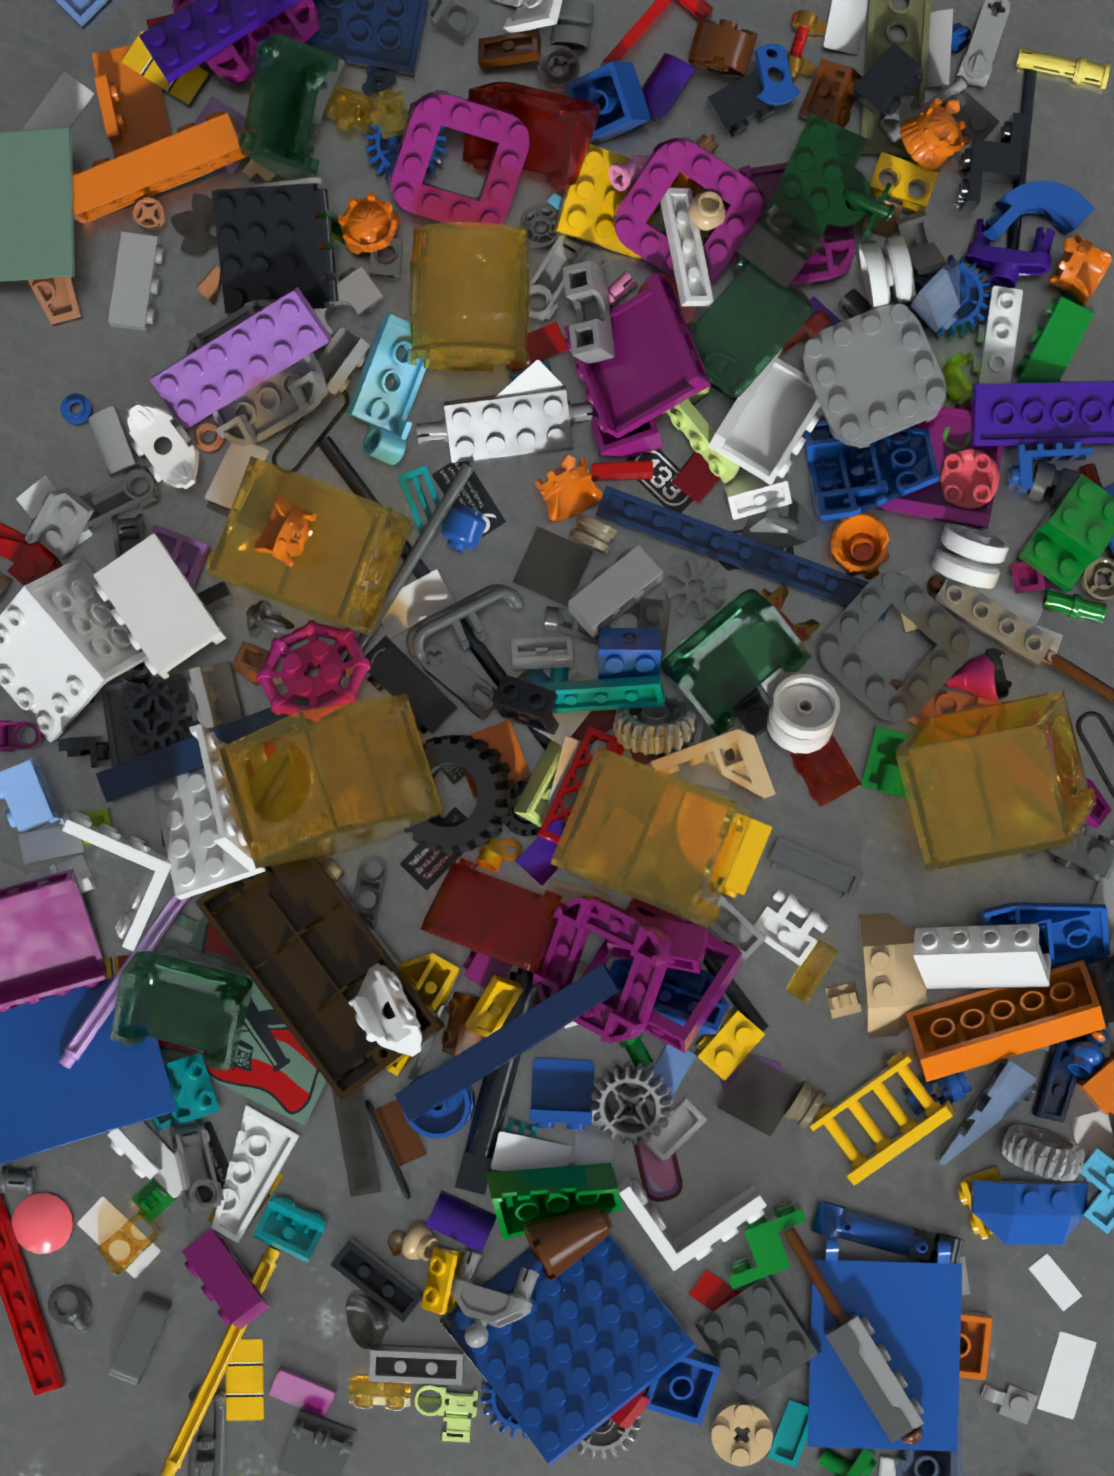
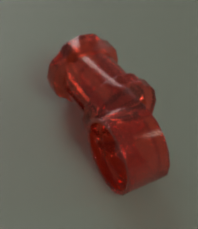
M824 309L819 310L809 318L804 313L795 312L790 315L786 323H779L772 329L773 339L780 348L788 350L796 344L799 338L815 336L828 326L832 320Z

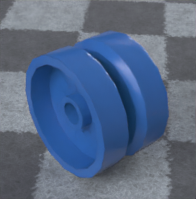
M434 1069L416 1077L410 1084L414 1083L415 1081L430 1073ZM470 1085L443 1102L442 1109L440 1106H437L413 1122L409 1121L405 1112L404 1116L410 1127L420 1135L432 1139L446 1138L461 1130L471 1119L475 1108L474 1091Z

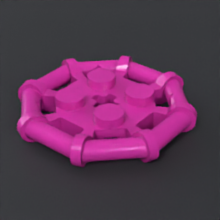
M309 620L306 625L294 630L291 634L272 639L270 642L271 648L261 671L256 674V681L262 685L272 705L271 711L276 715L286 714L310 720L311 723H318L320 718L348 704L352 706L357 701L355 697L366 671L370 670V660L365 658L355 639V632L350 628H336L316 623L315 620ZM318 636L336 641L332 646L327 645L325 641L319 640ZM306 638L309 640V643L293 651L289 648ZM347 649L352 661L344 663L340 654ZM282 655L284 657L282 661L283 668L281 671H274ZM320 668L316 677H313L311 674L307 675L309 670ZM347 674H351L346 688H343L341 685L342 678L344 677L345 679ZM285 683L288 691L280 696L275 684ZM334 695L337 696V697H335V698H333V699H331V700H329V701H327V702H325V703L319 705L320 702H322V701H324V700H326V699H328V698H330V697H332V696H334ZM299 698L307 700L309 705L306 707L293 703L295 700L300 701Z

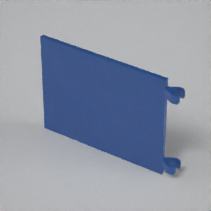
M139 972L105 1022L95 1033L80 1059L76 1060L70 1069H67L58 1062L65 1052L63 1050L113 978L103 980L94 987L87 988L83 986L73 989L68 994L62 996L53 995L33 1004H23L5 1012H0V1164L177 1111Z
M827 1237L825 1239V1259H814L846 1314L851 1316L856 1312L860 1319L866 1316L875 1331L874 1334L870 1335L876 1346L881 1343L891 1357V1360L887 1362L893 1373L899 1370L908 1385L903 1390L909 1400L915 1396L925 1412L920 1415L924 1423L921 1425L923 1436L914 1445H908L901 1439L893 1443L890 1441L824 1333L838 1323L812 1282L810 1334L822 1352L810 1360L807 1446L957 1451L962 1263H950V1243L945 1240L937 1242V1263L838 1260L839 1242L835 1237Z

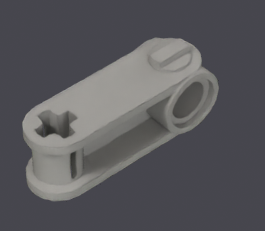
M1008 0L984 1L978 12L970 41L963 53L955 78L961 77L968 85H977L985 88L1010 13ZM992 7L997 8V16L991 15Z
M561 233L529 285L524 284L516 297V300L519 301L517 306L523 309L529 318L539 319L543 322L545 319L550 320L559 306L556 302L565 289L562 267L581 263L589 246L586 244L582 246ZM534 295H540L545 299L546 304L541 309H534L529 305V299Z

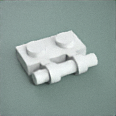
M778 889L772 899L782 905L778 912L766 906L753 926L767 938L764 942L801 967L818 942L808 933L812 927L824 933L830 923L821 918V913L813 909L811 911L798 902V897L792 893L788 895L781 889ZM790 911L804 920L800 928L785 919Z

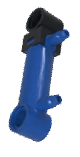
M821 1200L818 1202L811 1231L818 1234L889 1251L921 1262L937 1263V1242L945 1240L951 1245L950 1263H959L965 1241L952 1235L934 1232L933 1230L915 1225L903 1224Z

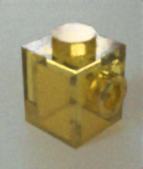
M336 86L324 115L333 119V125L343 131L350 132L351 128L368 132L379 103L359 91Z
M395 89L378 92V97L372 98L374 107L369 108L373 127L379 125L383 140L403 135L409 118L403 92H396Z

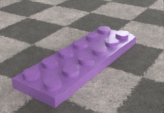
M297 286L160 371L150 381L183 429L186 430L327 344L332 339V336Z

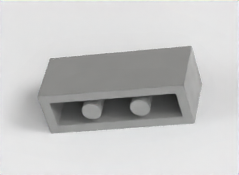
M121 231L108 317L110 326L148 331V324H154L156 306H151L153 294H158L160 286V276L156 275L157 263H163L165 246L160 245L161 241L157 236Z
M640 545L636 546L633 550L629 548L623 551L617 557V562L609 569L604 567L599 570L593 577V582L585 588L583 586L578 587L570 595V600L568 601L570 614L592 638L599 633V628L607 627L663 581V570Z
M372 1345L370 1349L369 1381L462 1386L464 1352L461 1349Z

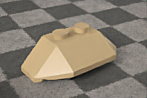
M890 913L858 915L867 1038L899 1036L909 1025L906 1013L922 1009L928 1004L927 988L913 957L915 934Z

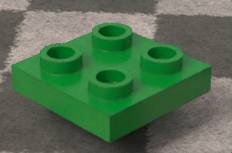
M876 726L860 786L921 801L936 742Z

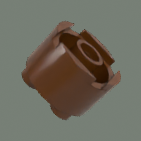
M700 17L690 47L688 61L708 71L715 69L721 71L722 75L742 78L746 75V71H748L758 34L745 29L737 30L738 24L729 20L720 19L719 24H716L711 19Z

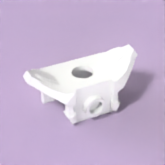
M135 402L128 407L127 425L130 430L129 434L134 439L129 444L140 458L145 455L152 465L148 467V470L159 483L161 480H164L168 485L188 489L196 483L199 452L193 445L189 447L187 444L191 438L183 427L179 425L175 428L172 424L175 422V419L168 410ZM160 437H167L172 442L171 451L165 455L158 454L154 449V443Z
M379 963L368 969L358 995L348 1003L354 1007L357 1013L355 1015L356 1021L366 1031V1039L368 1041H377L382 1047L413 1057L422 1051L421 1026L416 1018L415 1010L408 1002L402 990V984L394 972H391L390 969ZM386 1002H389L395 1014V1017L392 1019L386 1018L383 1013V1007Z

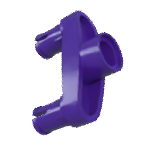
M984 219L976 220L973 240L968 244L965 257L969 262L972 263L974 261L977 263V266L991 270L989 280L992 284L1000 287L1014 288L1017 284L1018 275H1041L1049 271L1052 261L1050 252L1056 234L1053 229L1047 228L1046 233H1043L1044 227H1038L1036 229L1033 249L1028 252L990 246V241L982 234L990 225L987 222L984 225Z

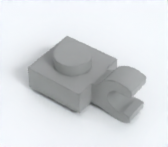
M1009 1383L1005 1391L984 1384L980 1394L983 1399L999 1404L998 1414L1026 1425L1038 1398L1037 1394Z

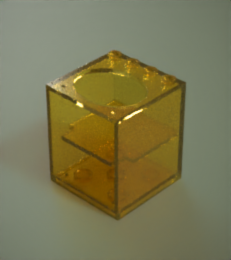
M251 456L217 548L212 550L206 562V567L209 568L207 575L370 636L413 520L385 505ZM279 494L285 497L293 507L296 506L306 512L317 514L315 521L308 522V526L314 529L311 536H308L301 555L292 557L295 561L292 567L276 559L272 554L257 552L254 549V545L264 531L275 507L273 498Z
M1064 690L921 718L895 752L926 871L1073 845L1091 814L1093 806L1096 805L1094 790L1092 787L1088 788Z
M407 694L301 710L219 749L255 869L362 848L444 813Z
M597 747L550 864L580 878L708 928L709 923L714 924L720 912V907L717 906L754 814L737 801Z

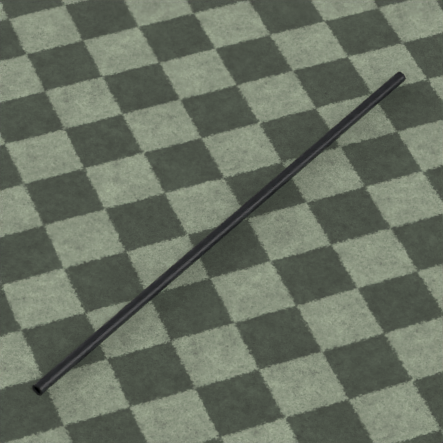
M330 436L324 438L317 445L404 561L412 549L411 544ZM421 558L412 571L417 580L431 572ZM466 618L460 619L464 633L469 641L470 651L498 687L503 677L507 675L483 641L480 642L474 636L473 630ZM527 726L542 748L546 750L551 739L534 728ZM587 787L581 789L583 794ZM601 801L594 814V818L604 828L612 815ZM636 848L627 862L663 910L668 913L675 912L681 915L686 922L690 921L660 879L645 865L647 863ZM705 952L703 964L712 974L713 978H715L723 964L719 959ZM733 979L725 990V994L736 1009L763 1032L769 1026Z

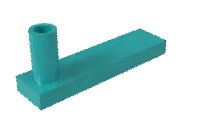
M569 667L551 668L549 682L539 683L540 687L555 691L558 695L551 709L553 713L665 706L666 697L661 675L568 681Z

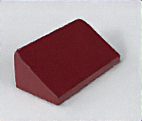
M694 451L671 483L688 498L699 504L720 477L715 476L703 456Z

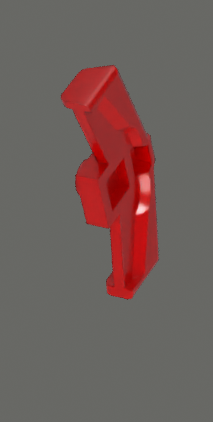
M0 522V556L14 562L7 572L23 586L63 566L60 560L39 541L29 544L25 540V534Z

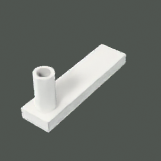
M669 188L661 199V209L653 216L651 224L661 232L666 230L681 306H709L714 300L700 230L691 222L689 217V205L693 199L691 188Z

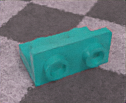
M200 1052L164 1063L177 1111L171 1112L175 1124L196 1120L219 1111L211 1081Z

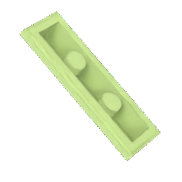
M553 740L549 742L513 810L539 827L542 826L548 813L546 809L562 746Z

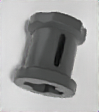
M6 1165L2 1166L0 1179L1 1193H7L8 1190L26 1191L27 1194H33L35 1185L34 1167H29L25 1170L9 1169Z

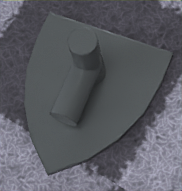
M792 496V504H789L788 516L780 514L776 510L777 508L750 515L741 534L775 548L800 545L817 536L811 518L803 506ZM765 518L767 523L788 529V532H751L750 528Z

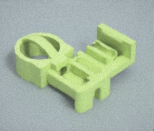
M433 1385L420 1387L413 1399L414 1406L419 1413L426 1416H444V1411H446V1417H443V1421H447L446 1432H442L441 1441L470 1442L471 1419H468V1413H471V1418H474L477 1414L478 1392L472 1390V1394L446 1392L445 1387ZM431 1389L439 1393L440 1398L419 1397V1394ZM418 1403L440 1404V1406L435 1411L427 1412L420 1408ZM447 1433L463 1434V1437L462 1435H449Z

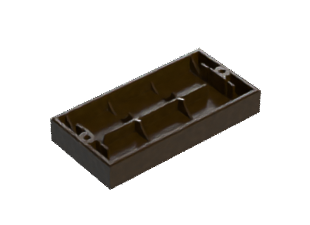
M292 827L262 850L265 872L256 874L252 879L247 877L214 888L200 897L195 903L341 1101H348L407 1056V1054L382 1047L377 1041H368L366 1039V1031L356 1021L355 1015L357 1013L354 1007L348 1003L358 995L369 968L379 963L386 966L398 977L402 984V990L408 1002L414 1008L416 1018L421 1026V1044L444 1028L445 1024L300 829ZM386 1002L383 1007V1013L386 1018L392 1019L395 1017V1014L389 1002ZM382 1049H386L388 1052L385 1058L380 1055Z

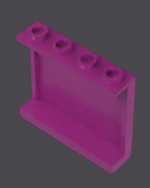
M657 273L646 278L649 285L648 289L610 310L615 358L586 364L576 358L578 363L575 365L576 371L580 378L585 381L588 388L586 396L598 413L596 422L604 433L608 432L616 438L624 436L711 386L671 284ZM566 325L564 329L568 338L565 342L572 353L569 326Z
M957 403L954 408L943 406L937 417L928 423L924 421L910 427L929 430L939 472V481L872 509L988 530L994 496L991 501L980 508L971 510L958 508L945 500L940 482L944 460L948 455L959 451L953 450L945 444L943 439L944 431L947 427L950 428L946 440L947 443L963 447L968 431L971 433L972 406ZM970 439L969 444L961 449L972 448L984 451L992 457L999 472L1004 446H972Z
M74 869L0 889V1012L10 1010L14 1005L23 1002L26 1004L39 1002L48 995L62 996L71 992L73 988L81 986L87 988L99 985L102 980H106L107 966Z

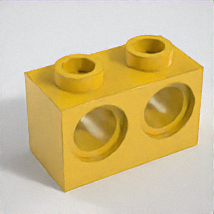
M881 152L869 182L872 197H881L886 186L880 182L879 175L888 172L895 178L890 200L900 203L903 210L911 213H917L918 210L925 211L939 173L933 170H926L920 165ZM912 183L920 184L924 189V195L921 197L912 196L908 191V186Z

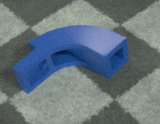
M1053 181L1028 182L1014 188L994 203L998 210L986 221L990 226L982 234L992 242L1020 215L1035 213L1049 219L1064 235H1067L1075 230L1095 208L1080 193L1064 184Z

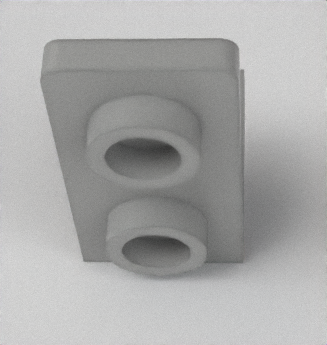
M925 211L895 220L898 234L902 235L905 239L912 266L917 275L934 274L940 268L947 265L944 256L933 241L928 216Z

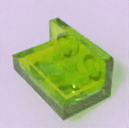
M960 352L946 361L947 364L943 366L945 370L942 374L947 388L946 397L951 404L955 402L957 404H966L972 399V385L962 372L974 359L971 352L965 356Z

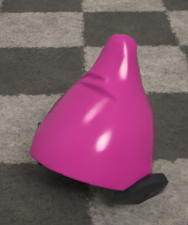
M996 648L986 649L984 654L975 656L956 670L947 680L946 686L963 689L980 698L991 701H998L1007 697L1010 693L1009 690L1012 682L1006 680L1002 657L1005 653Z

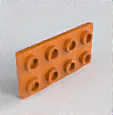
M132 45L92 54L96 73L94 78L106 135L111 142L114 159L120 157V152L126 148L138 146L139 149L149 145V140L156 136L166 134L169 137L172 135L162 88L122 63V59Z

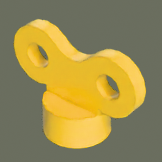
M491 838L489 844L477 848L481 849L476 863L485 870L498 872L503 859L512 862L521 856L522 845L513 838L505 840ZM512 846L515 852L512 854L508 853L506 848Z

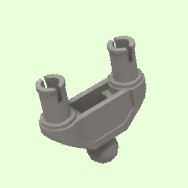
M464 1250V1256L457 1276L453 1277L451 1293L462 1312L475 1321L474 1324L467 1327L464 1335L465 1341L470 1347L480 1348L486 1344L489 1335L486 1329L487 1325L501 1328L525 1317L531 1312L533 1301L530 1298L539 1277L538 1272L530 1269L527 1271L526 1268L521 1267L513 1293H509V1295L477 1286L474 1283L483 1256L474 1252L471 1254L470 1251Z

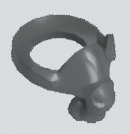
M266 600L251 605L246 612L248 631L254 638L260 635L262 628L285 635L291 634L294 630V624L282 617L281 612L271 611L269 602ZM269 623H273V624L279 625V626H281L282 628L273 626V625H271V624H269Z
M64 1285L55 1289L48 1301V1311L57 1322V1325L65 1329L69 1327L78 1329L80 1333H86L89 1330L87 1315L91 1310L90 1300L85 1297L78 1287L72 1285ZM64 1292L73 1293L78 1300L76 1310L67 1316L60 1315L55 1308L56 1299Z

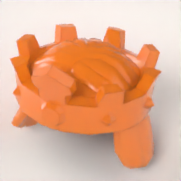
M935 98L919 115L907 118L900 124V136L907 152L918 165L926 170H937L948 157L964 150L963 147L970 144V139L968 137L963 138L962 131L967 127L965 121L957 123L953 117L954 113L957 114L960 111L958 99H949L945 106H941L942 100Z
M367 192V197L358 200L353 197L347 201L348 208L345 213L338 217V222L343 230L342 237L348 250L359 255L361 252H374L389 246L395 236L397 226L400 224L399 215L392 209V204L389 201L384 202L378 199L375 193Z
M1078 233L1075 238L1064 239V250L1066 251L1059 259L1055 275H1052L1049 285L1060 287L1061 290L1070 291L1079 303L1086 304L1110 266L1112 255L1109 251L1094 247L1090 240L1084 239Z
M565 455L560 462L562 468L546 473L547 479L545 482L540 478L534 482L544 501H546L548 517L551 521H560L574 516L595 505L603 497V492L591 480L592 475L587 467L586 458L579 459V466H576L575 457Z
M279 494L273 498L275 507L264 531L257 539L254 549L257 552L272 554L276 559L292 567L295 563L292 557L301 555L308 536H311L314 529L308 526V522L315 521L317 514L306 512L296 506L293 507L285 497Z
M865 511L853 517L840 518V521H837L830 535V549L835 563L839 562L847 570V574L851 576L864 574L866 579L877 577L880 573L878 568L884 561L887 562L890 556L888 553L889 530L886 524L877 515Z

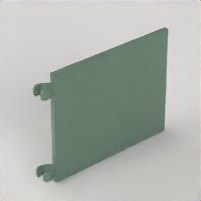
M64 127L0 133V282L74 277L72 128Z

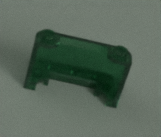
M278 33L269 35L259 42L256 49L257 62L244 128L239 136L238 145L244 156L280 177L294 181L316 176L320 160L310 157L309 154L314 153L315 147L308 145L318 90L325 89L327 86V82L323 81L328 71H337L340 56Z
M752 249L747 254L745 252L740 254L734 261L733 268L735 269L733 276L735 278L695 324L693 322L687 324L708 378L732 399H737L746 391L805 323L814 309L813 303L803 291Z
M748 589L735 597L671 651L661 662V670L712 731L719 736L722 732L728 731L734 726L735 719L737 718V712L734 709L735 705L779 668L784 672H797L805 666L806 661L812 655L776 608L757 590Z
M137 952L120 974L110 1039L119 1041L125 1046H136L138 1043H142L148 1036L204 1051L203 1060L212 1069L229 1071L236 1056L252 994L253 981L241 974L157 952Z

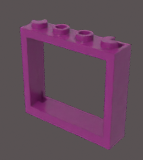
M637 895L634 896L626 910H636L646 916L655 917L663 915L669 917L672 921L686 922L681 915L675 912L668 913L661 909L655 901L649 898L643 899ZM708 930V944L705 952L724 962L722 968L684 1026L652 1010L647 1026L643 1030L683 1053L687 1051L742 966V952L739 951L738 947L731 942H722L714 938ZM608 939L604 941L582 976L607 963L611 957L608 953ZM619 992L606 1001L618 1007L622 993Z

